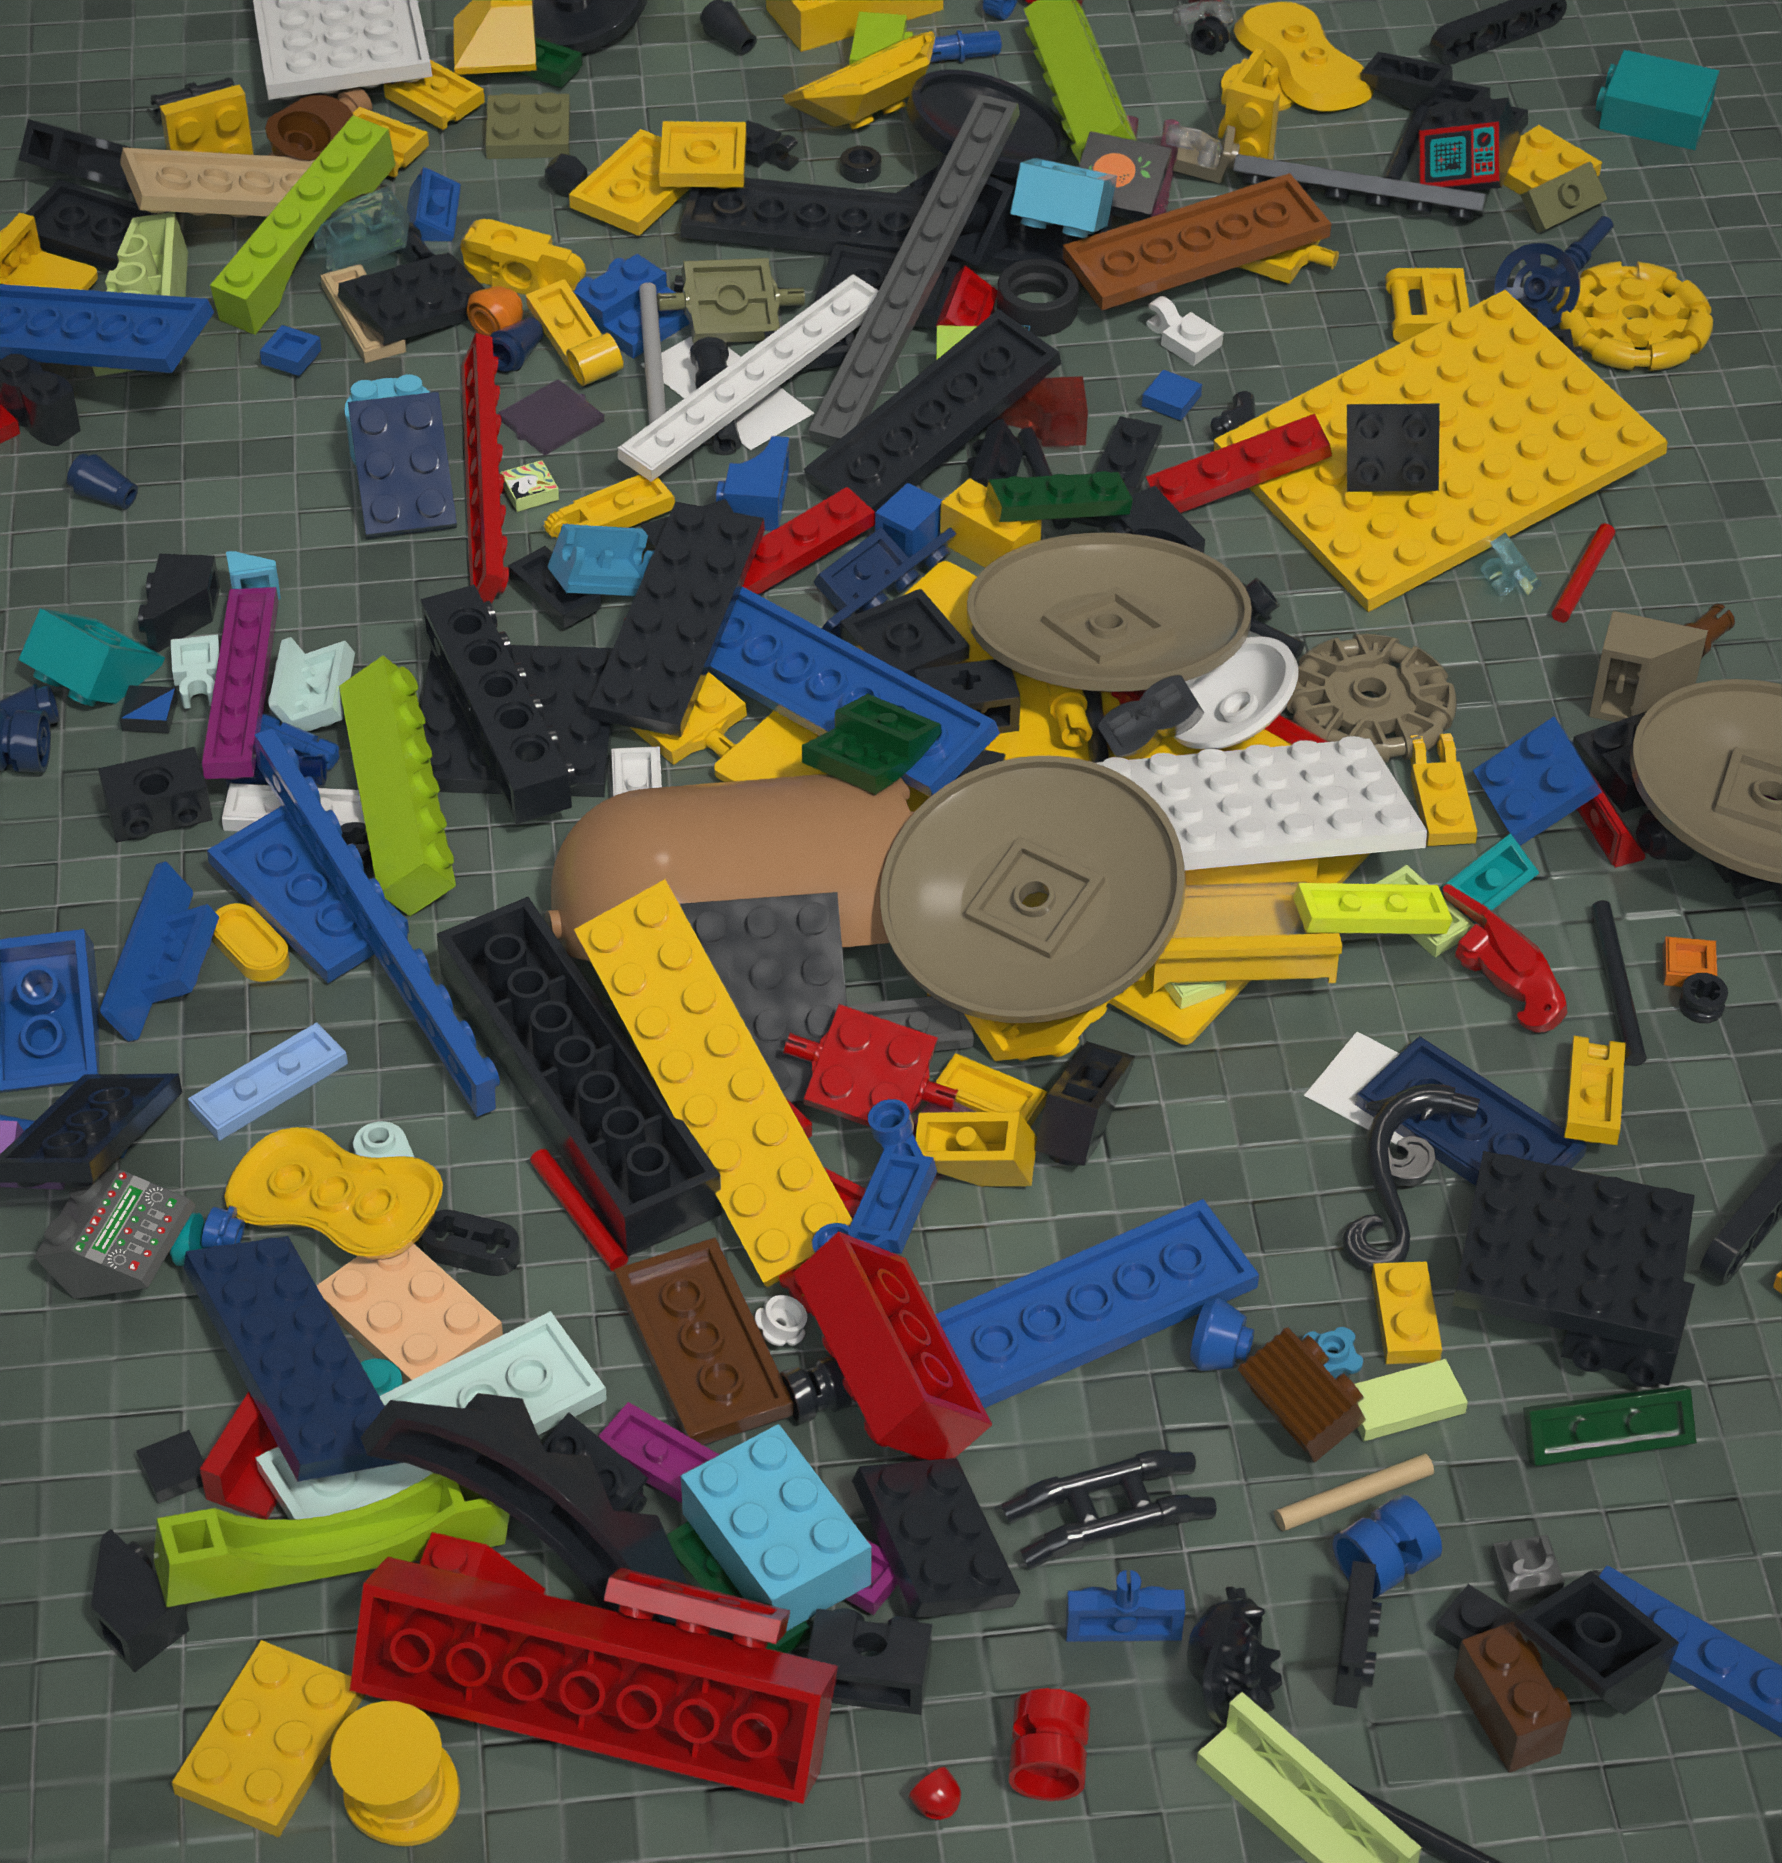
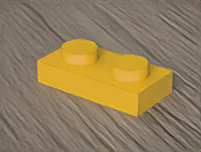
M1427 1262L1373 1263L1371 1277L1385 1364L1432 1363L1440 1361L1442 1345Z

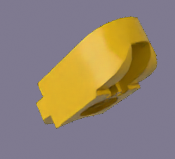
M492 219L474 221L467 229L460 245L464 267L479 283L492 285V287L502 286L512 289L519 294L527 295L563 279L566 280L572 291H575L577 284L586 274V266L582 259L572 253V250L552 245L551 235Z

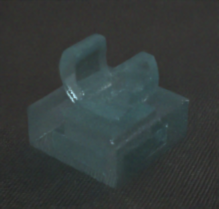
M1506 532L1490 543L1500 558L1487 560L1480 570L1488 581L1502 574L1499 579L1491 583L1499 597L1509 594L1514 589L1516 581L1527 596L1543 585Z

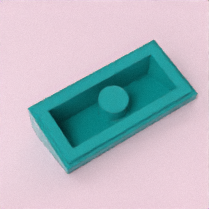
M1510 833L1452 875L1439 888L1444 897L1443 887L1446 884H1450L1492 911L1537 876L1539 871ZM1460 911V912H1461L1464 916H1466L1472 923L1476 924L1475 921H1473L1470 917H1468L1466 914H1464L1462 911Z

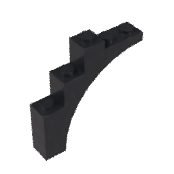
M477 1393L465 1408L390 1400L360 1437L367 1456L408 1463L444 1476L487 1498L522 1522L560 1556L586 1585L602 1609L620 1613L618 1611L620 1604L604 1601L609 1577L620 1568L688 1584L658 1515L613 1511L590 1457L545 1452L523 1398ZM655 1613L653 1619H647L672 1626L676 1624L675 1618Z

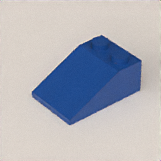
M85 929L0 939V1093L69 1085L77 1082L84 1074H100L99 1003L94 943Z

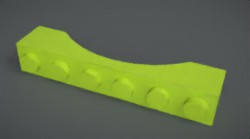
M354 115L349 119L210 284L220 321L256 335L279 307L293 269L319 227L336 209L348 200L361 194L373 193L395 167L396 163L389 129Z
M432 1473L418 1483L385 1499L357 1509L321 1517L296 1520L258 1519L235 1515L217 1508L160 1517L156 1520L154 1564L166 1607L376 1569L387 1556L409 1562L419 1561L423 1556L432 1532L487 1544L490 1547L505 1545L510 1514L478 1493L444 1476Z

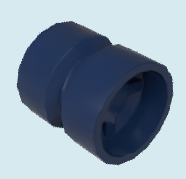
M0 709V771H4L8 764H12L16 772H45L48 767L51 750L50 721L46 710H16L13 716L9 717L5 709Z

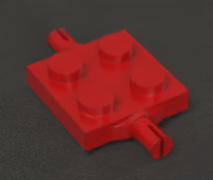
M841 1004L838 1005L830 1030L821 1038L819 1043L790 1032L788 1042H786L783 1054H789L812 1062L813 1075L804 1097V1105L870 1127L868 1114L873 1106L881 1101L888 1099L900 1100L908 1106L910 1114L920 1106L922 1100L952 1111L959 1091L958 1089L955 1090L929 1081V1065L938 1037Z

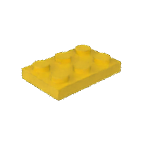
M640 129L569 194V202L572 209L640 236L691 187H660L661 137Z
M261 1640L173 1779L174 1794L279 1838L329 1756L337 1730L343 1721L356 1711L365 1694L349 1691L351 1676Z

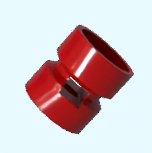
M1052 1688L1030 1690L1021 1694L1015 1700L1012 1738L1015 1742L1011 1745L1008 1778L1009 1784L1015 1791L1036 1800L1060 1801L1078 1796L1084 1790L1087 1751L1083 1746L1088 1744L1090 1706L1086 1700L1075 1693Z

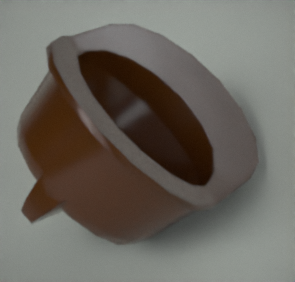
M311 95L302 98L268 118L265 131L271 144L272 153L274 156L292 157L297 160H316L354 114L347 105L333 97Z

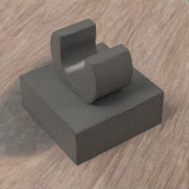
M1548 1535L1493 1543L1490 1556L1506 1604L1546 1598L1564 1587L1565 1582Z

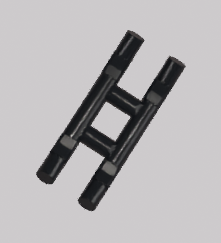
M1167 1449L1149 1450L1138 1453L1130 1459L1061 1478L1055 1476L1044 1479L1025 1489L1026 1492L1001 1504L1007 1519L1013 1524L1034 1512L1040 1513L1052 1506L1062 1504L1064 1500L1068 1501L1076 1522L1062 1525L1044 1534V1538L1020 1550L1030 1570L1055 1557L1059 1559L1071 1552L1081 1550L1085 1545L1160 1524L1166 1526L1173 1523H1188L1189 1520L1213 1519L1217 1511L1216 1502L1211 1496L1169 1495L1158 1498L1152 1503L1143 1481L1152 1478L1168 1477V1475L1192 1474L1196 1468V1459L1192 1452H1170ZM1120 1485L1130 1509L1099 1518L1089 1493Z

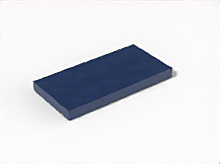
M1421 1036L1416 1038L1356 1095L1355 1105L1372 1117L1377 1112L1367 1110L1365 1106L1367 1103L1393 1096L1397 1092L1414 1085L1430 1083L1456 1087L1455 1093L1480 1099L1475 1119L1449 1112L1448 1117L1434 1114L1426 1121H1422L1420 1119L1421 1115H1417L1404 1121L1395 1131L1402 1137L1416 1136L1426 1139L1434 1148L1437 1161L1475 1186L1477 1184L1483 1151L1501 1155H1512L1520 1159L1554 1166H1565L1572 1169L1585 1156L1587 1144L1581 1140L1564 1138L1565 1130Z

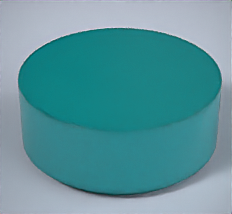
M192 1213L170 1249L171 1259L176 1266H184L186 1251L203 1249L201 1239L205 1222L200 1213Z

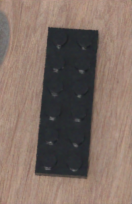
M998 309L806 466L804 473L807 481L828 497L848 487L876 512L907 483L915 486L1061 365L1059 351Z
M675 501L588 706L590 719L682 737L765 532L764 518Z

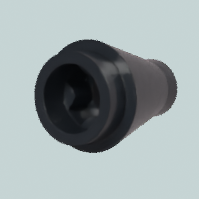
M713 0L703 9L700 22L706 34L733 48L740 55L749 53L755 47L757 37L750 31L732 2Z

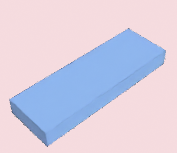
M316 1022L188 1098L190 1111L220 1141L347 1065L346 1051Z

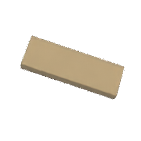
M361 264L320 275L324 292L365 363L406 352L405 339L383 345L338 298L339 283L367 275Z

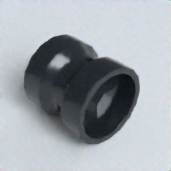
M832 1355L817 1359L815 1365L803 1370L796 1366L780 1373L793 1401L794 1415L792 1418L797 1424L815 1419L817 1413L822 1410L829 1409L837 1412L852 1405V1397L843 1385L844 1375Z

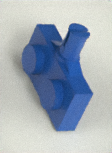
M1124 1570L1117 1576L1116 1590L1089 1587L1082 1591H1068L1065 1620L1066 1642L1182 1641L1185 1618L1184 1590H1166L1158 1586L1140 1589L1142 1581L1140 1575L1130 1570L1129 1583H1127L1126 1570Z

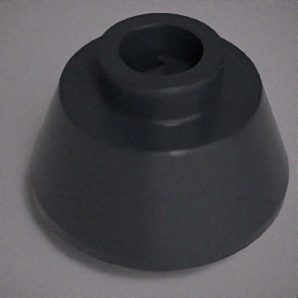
M1650 809L1641 816L1636 830V838L1640 848L1645 853H1648L1657 860L1686 861L1693 857L1696 851L1665 828Z

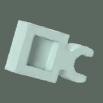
M218 635L171 640L174 684L179 686L181 702L185 709L191 708V697L200 693L208 696L209 705L211 706L220 653Z

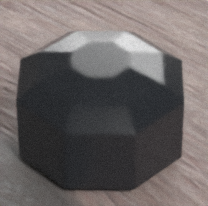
M563 153L553 158L545 168V182L556 194L567 197L587 178V168L579 159Z

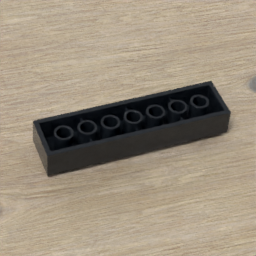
M529 897L437 933L442 976L627 1256L722 1215V1205L715 1194L721 1190V1175L684 1121L674 1117L653 1076Z

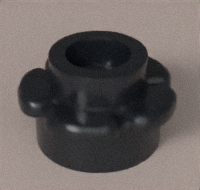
M1209 15L1205 19L1199 18L1195 22L1191 40L1194 47L1200 53L1212 55L1217 51L1222 52L1226 48L1225 44L1230 40V33L1219 18Z
M1257 577L1248 585L1242 583L1250 597L1252 607L1251 618L1256 620L1262 616L1266 620H1271V613L1280 606L1273 593Z

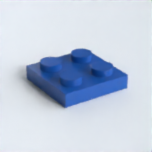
M1554 716L1473 769L1507 830L1520 846L1602 793L1562 725Z

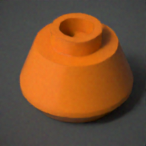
M494 286L475 291L469 296L467 316L477 333L490 336L495 331L521 321L523 318V304L518 294L512 289Z

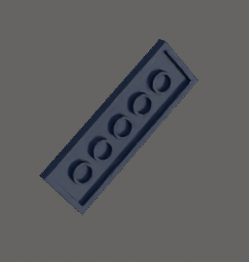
M288 1236L265 1238L230 1245H217L185 1252L183 1268L297 1482L404 1463L367 1456L360 1437L385 1406Z

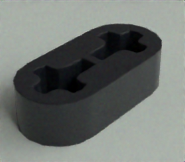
M443 1209L435 1211L430 1224L421 1235L424 1253L439 1264L488 1276H501L513 1271L520 1263L521 1251L518 1233L511 1225L504 1222L455 1210ZM447 1232L454 1233V1235H448L445 1241L437 1240V1238H443ZM497 1244L505 1246V1248H498L495 1254L487 1252V1250H494Z

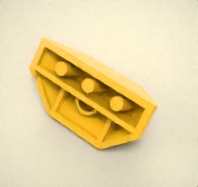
M929 31L904 39L782 95L786 104L833 127L849 123L852 130L874 121L872 116L874 112L882 109L883 114H888L906 106L904 98L910 96L915 82L926 74L935 43L934 33Z

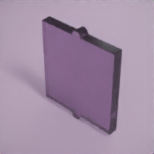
M559 379L498 412L501 415V422L517 434L518 440H525L544 456L605 422L604 414L587 402L584 394H577Z

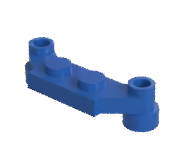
M888 1099L877 1103L868 1114L870 1129L874 1139L881 1144L883 1153L850 1227L842 1223H831L820 1228L812 1239L814 1253L839 1231L889 1252L902 1254L937 1173L934 1158L923 1156L912 1133L914 1129L910 1110L904 1102Z

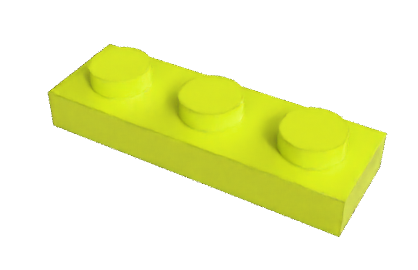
M1298 883L1293 896L1306 933L1447 934L1453 920L1438 885Z

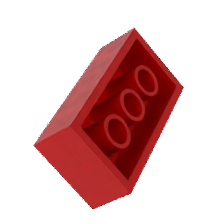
M838 1231L793 1272L803 1292L801 1295L802 1303L816 1318L824 1334L822 1336V1343L830 1355L836 1359L844 1375V1388L857 1401L866 1419L864 1428L875 1443L881 1447L888 1446L909 1453L917 1459L938 1460L956 1458L993 1425L905 1257Z

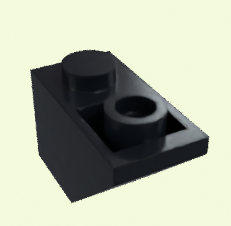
M159 553L155 572H149L146 579L147 604H141L138 612V628L140 632L146 633L150 649L160 652L171 646L172 639L185 638L213 622L220 592L215 556Z
M110 1529L101 1538L91 1609L99 1637L135 1673L190 1631L185 1611L187 1604L166 1607L158 1575L152 1569V1562L146 1552L134 1541L126 1544Z

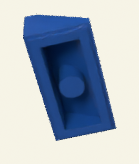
M425 167L422 168L410 187L405 219L418 227L421 232L422 241H452L455 233L461 184Z

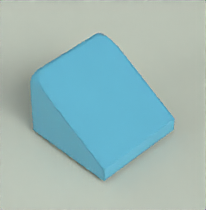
M226 551L232 589L276 587L278 600L281 599L276 562L274 560L236 551Z

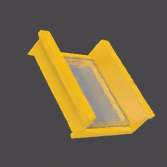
M1319 858L1185 870L1186 890L1180 920L1164 952L1149 969L1152 992L1154 993L1168 982L1320 979L1327 977L1328 983H1336L1339 954H1342L1340 934L1306 933L1293 899L1298 883H1316Z

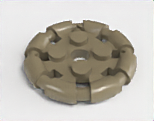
M1354 634L1353 638L1340 641L1338 637L1327 640L1313 647L1300 657L1297 684L1286 707L1290 713L1294 714V723L1329 742L1340 741L1348 736L1364 739L1370 738L1383 761L1387 764L1391 757L1402 756L1404 760L1412 758L1413 740L1424 739L1426 751L1434 747L1439 741V735L1444 734L1443 730L1449 729L1453 723L1457 709V698L1454 686L1447 682L1448 673L1426 651L1417 646L1411 649L1401 645L1398 638L1390 636ZM1392 661L1400 663V669L1390 665ZM1364 691H1372L1375 695L1379 697L1371 698L1364 696L1361 693ZM1395 732L1397 737L1386 739L1384 734ZM1411 735H1418L1414 738H1410Z

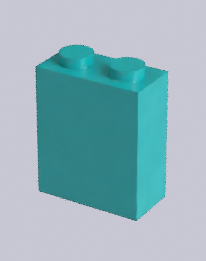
M1624 49L1618 65H1610L1605 87H1601L1595 108V111L1602 112L1599 129L1696 150L1713 106L1720 70Z

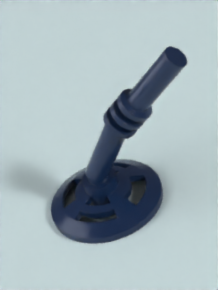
M1601 216L1579 241L1572 242L1565 251L1546 243H1531L1517 248L1504 259L1498 269L1494 285L1495 294L1506 290L1516 300L1521 299L1527 306L1538 309L1537 320L1547 329L1558 325L1561 322V314L1565 311L1571 312L1575 308L1581 288L1579 272L1590 261L1591 252L1613 229L1614 224L1609 217ZM1540 254L1549 255L1557 259V265L1554 268L1541 265ZM1524 259L1526 265L1517 273L1513 287H1508V280L1512 270ZM1531 271L1532 275L1526 279L1524 287H1521L1525 275ZM1558 287L1557 295L1549 303L1548 299L1553 296L1555 289ZM1565 287H1570L1566 303L1554 314L1552 309L1561 302L1565 293Z

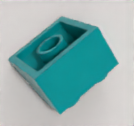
M40 608L18 660L35 669L33 676L36 679L56 687L62 684L70 689L68 693L70 698L79 703L94 707L96 701L117 704L126 696L129 685L138 686L162 666L165 657L98 619Z

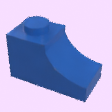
M771 436L767 447L756 457L739 464L729 463L726 481H718L716 502L726 499L734 513L764 518L766 531H773L780 526L790 472L789 437Z

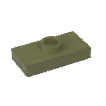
M1591 161L1521 194L1537 233L1608 199Z

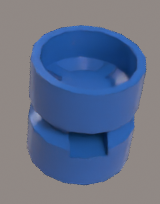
M1399 1494L1371 1513L1370 1519L1361 1518L1336 1534L1333 1538L1335 1557L1348 1581L1350 1580L1353 1561L1376 1564L1373 1599L1403 1581L1405 1573L1412 1575L1439 1558L1443 1549L1439 1532L1427 1511L1416 1500L1404 1494Z

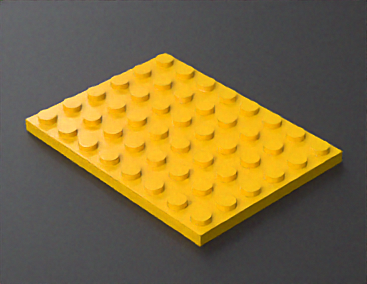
M1506 290L1214 439V451L1315 413L1330 443L1332 457L1249 487V489L1367 612L1378 608L1665 455L1668 442ZM1440 403L1439 491H1347V404Z

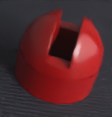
M943 1766L923 1778L911 1790L909 1798L918 1810L929 1819L943 1820L951 1817L958 1809L961 1801V1789L946 1766Z

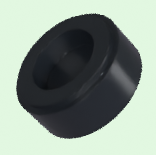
M851 147L840 156V173L843 178L853 183L872 182L881 175V155L871 147Z

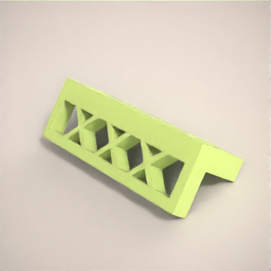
M1243 1692L1230 1702L1226 1728L1198 1752L1196 1764L1307 1863H1418L1421 1847Z

